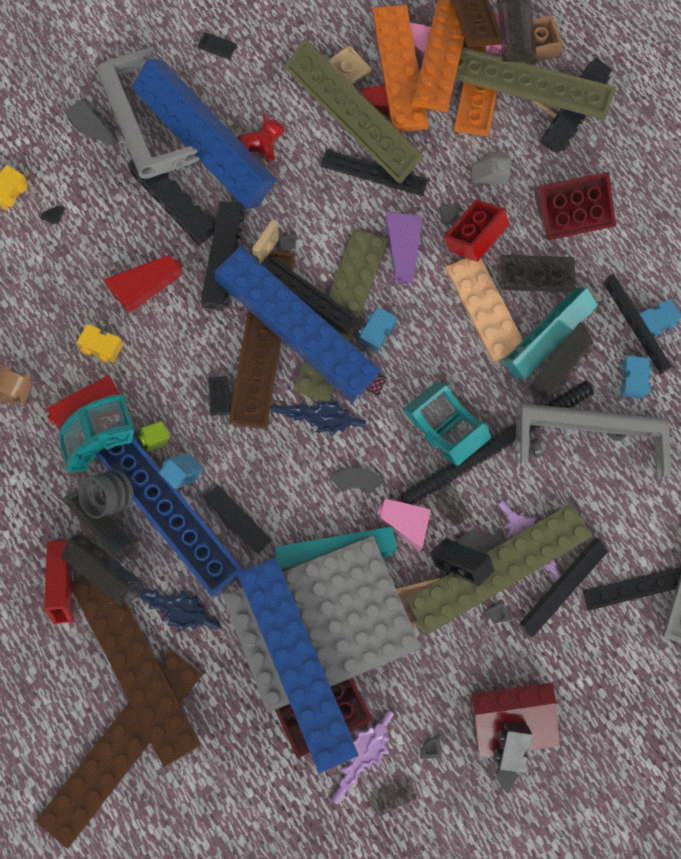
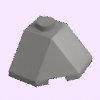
M490 151L472 166V183L507 185L511 165L508 152Z

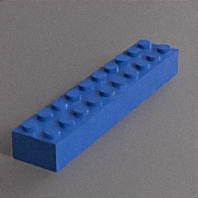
M147 59L132 89L187 147L192 146L193 149H197L198 152L194 155L199 157V160L245 209L258 207L275 183L276 179L162 59Z
M241 246L214 271L215 280L352 403L378 378L381 370Z
M119 421L111 428L122 426V424ZM132 438V442L129 444L115 446L108 450L103 448L96 453L98 459L108 471L119 470L128 477L133 488V502L213 599L239 579L237 573L243 571V569L177 489H174L159 474L161 470L134 438Z
M276 557L237 573L318 773L320 774L358 757L359 754Z

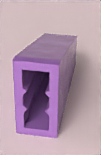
M387 211L385 224L394 279L401 284L413 283L423 217Z

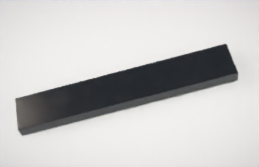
M327 149L321 163L323 168L419 196H423L428 182L426 178L409 174L402 183H398L381 165Z
M271 255L262 263L268 271L312 310L345 334H348L357 323L358 318Z
M609 275L604 282V286L659 374L666 373L672 367L615 275Z
M594 538L519 623L530 637L533 638L608 553L600 539Z
M681 567L583 591L587 609L590 611L675 590L681 575Z

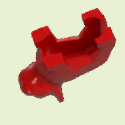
M263 114V126L259 131L242 136L238 135L237 139L250 152L263 153L266 161L275 160L273 150L275 140L284 134V126L277 120H270L266 114Z

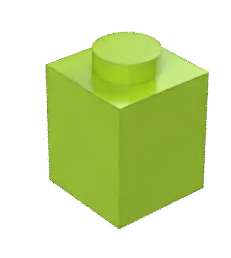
M162 421L141 428L137 435V442L146 453L165 446L170 439V435Z

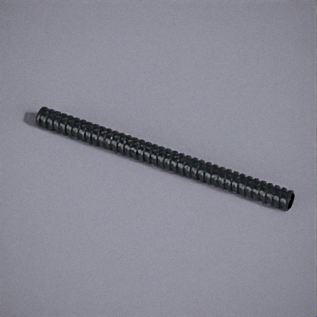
M584 380L582 383L574 386L573 390H568V392L563 393V395L550 401L549 404H545V406L573 408L575 404L578 405L589 398V395H594V388L588 381ZM516 423L515 425L512 424L510 428L507 427L505 431L502 430L500 434H496L491 440H488L459 466L453 463L447 464L446 468L442 467L441 471L437 470L436 474L432 473L431 477L427 476L426 480L422 479L421 483L417 482L416 486L412 485L411 489L407 488L406 492H401L403 502H407L410 505L417 504V501H421L423 497L426 498L427 494L431 495L432 491L436 492L437 488L441 489L442 485L446 486L447 482L451 483L452 479L456 480L457 476H462V473H467V470H472V467L482 464V461H486L487 458L496 455L497 451L501 452L502 448L506 449L507 445L511 446L512 442L514 443L516 439ZM530 425L529 434L541 426Z

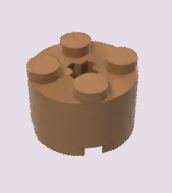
M2 365L0 368V401L15 405V402L21 403L20 407H24L33 387V383L30 381L31 377L24 373H20V375L14 373L11 368Z

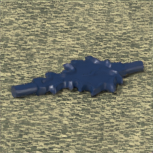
M316 401L317 408L313 406L308 408L300 403L299 407L294 405H287V407L272 405L271 412L286 414L287 417H293L295 421L300 419H306L307 422L311 421L310 426L318 427L316 433L328 431L331 437L338 430L344 432L345 428L350 427V425L365 428L366 420L349 416L348 410H342L337 401L333 404L323 401V404Z
M131 584L126 588L127 592L139 596L143 602H149V609H160L161 613L166 612L162 620H169L167 626H177L179 632L188 627L194 630L197 625H206L218 630L221 624L204 614V605L199 606L197 595L189 598L184 591H180L179 597L172 593L171 598H169L168 595H160L156 589L150 591L149 589H141Z

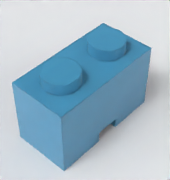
M672 299L659 304L656 310L650 308L639 314L654 338L663 333L662 330L674 329L681 320V314Z
M379 307L375 312L372 311L367 319L368 324L366 327L362 326L357 335L359 336L358 343L377 354L385 343L386 335H390L397 322V317Z
M627 355L622 361V375H625V382H621V396L643 399L650 393L651 383H649V376L652 372V366L649 365L650 358Z
M190 453L179 454L174 458L169 457L162 464L163 468L159 474L174 489L183 487L184 484L189 485L196 481L205 468Z

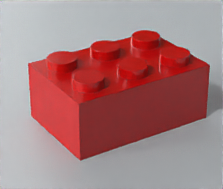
M476 199L445 234L444 239L449 251L478 262L509 226L510 223L504 208Z

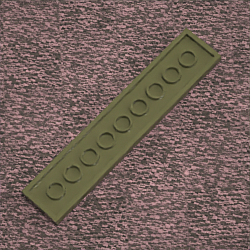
M303 39L284 68L398 183H402L424 155L307 39Z
M462 47L455 77L456 81L603 120L606 119L616 87L464 47Z
M356 228L353 229L328 297L356 316L358 321L348 334H345L323 318L350 343L388 243L387 238ZM304 360L293 392L329 403L334 386Z
M569 504L485 553L492 560L494 572L480 586L449 574L406 599L405 603L423 634L427 636L590 539L592 535L573 505Z

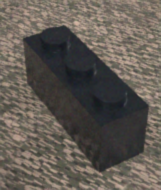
M447 538L430 552L436 568L477 586H480L494 572L489 555Z

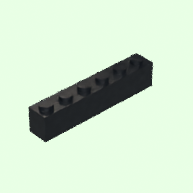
M596 57L587 65L580 78L606 84L610 79L609 74L612 69ZM560 108L540 142L556 154L561 150H566L570 144V137L572 138L577 133V126L585 120L586 115Z
M132 160L128 163L130 173L197 246H200L214 235V222L209 217L206 218L203 215L202 209L192 203L190 196L180 190V186L175 180L171 181L167 172L144 179L139 176L134 161Z
M220 201L200 301L202 308L224 311L225 305H229L230 295L215 280L214 271L239 248L237 239H241L242 236L240 223H244L245 220L242 204Z

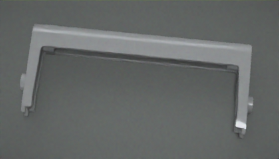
M153 48L143 49L103 62L97 67L98 75L138 174L144 179L182 168L199 160V157L193 155L198 151L193 149L192 146L157 157H151L118 76L143 68L147 59H156L153 56L142 59L151 55L154 51Z
M519 403L516 413V439L513 444V448L516 451V469H520V466L528 463L530 425L653 438L655 442L656 480H660L663 484L665 478L667 481H670L672 456L670 455V430L667 419Z

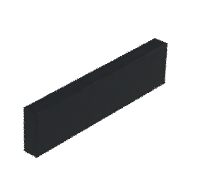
M219 485L204 497V500L257 554L272 541Z

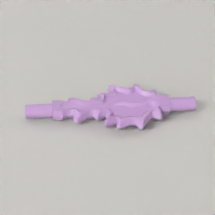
M504 500L498 504L507 516L508 522L504 526V528L508 529L506 540L536 524V517H525L524 512L517 515ZM554 560L544 565V568L550 571L556 580L562 576Z
M389 710L386 711L381 721L377 722L375 726L367 724L366 730H355L356 737L353 739L359 756L349 760L350 764L341 769L345 775L340 778V786L331 799L337 805L345 792L349 791L353 784H358V775L361 771H365V767L370 770L372 763L379 767L382 754H389L386 742L390 739L385 733L387 725L394 716Z

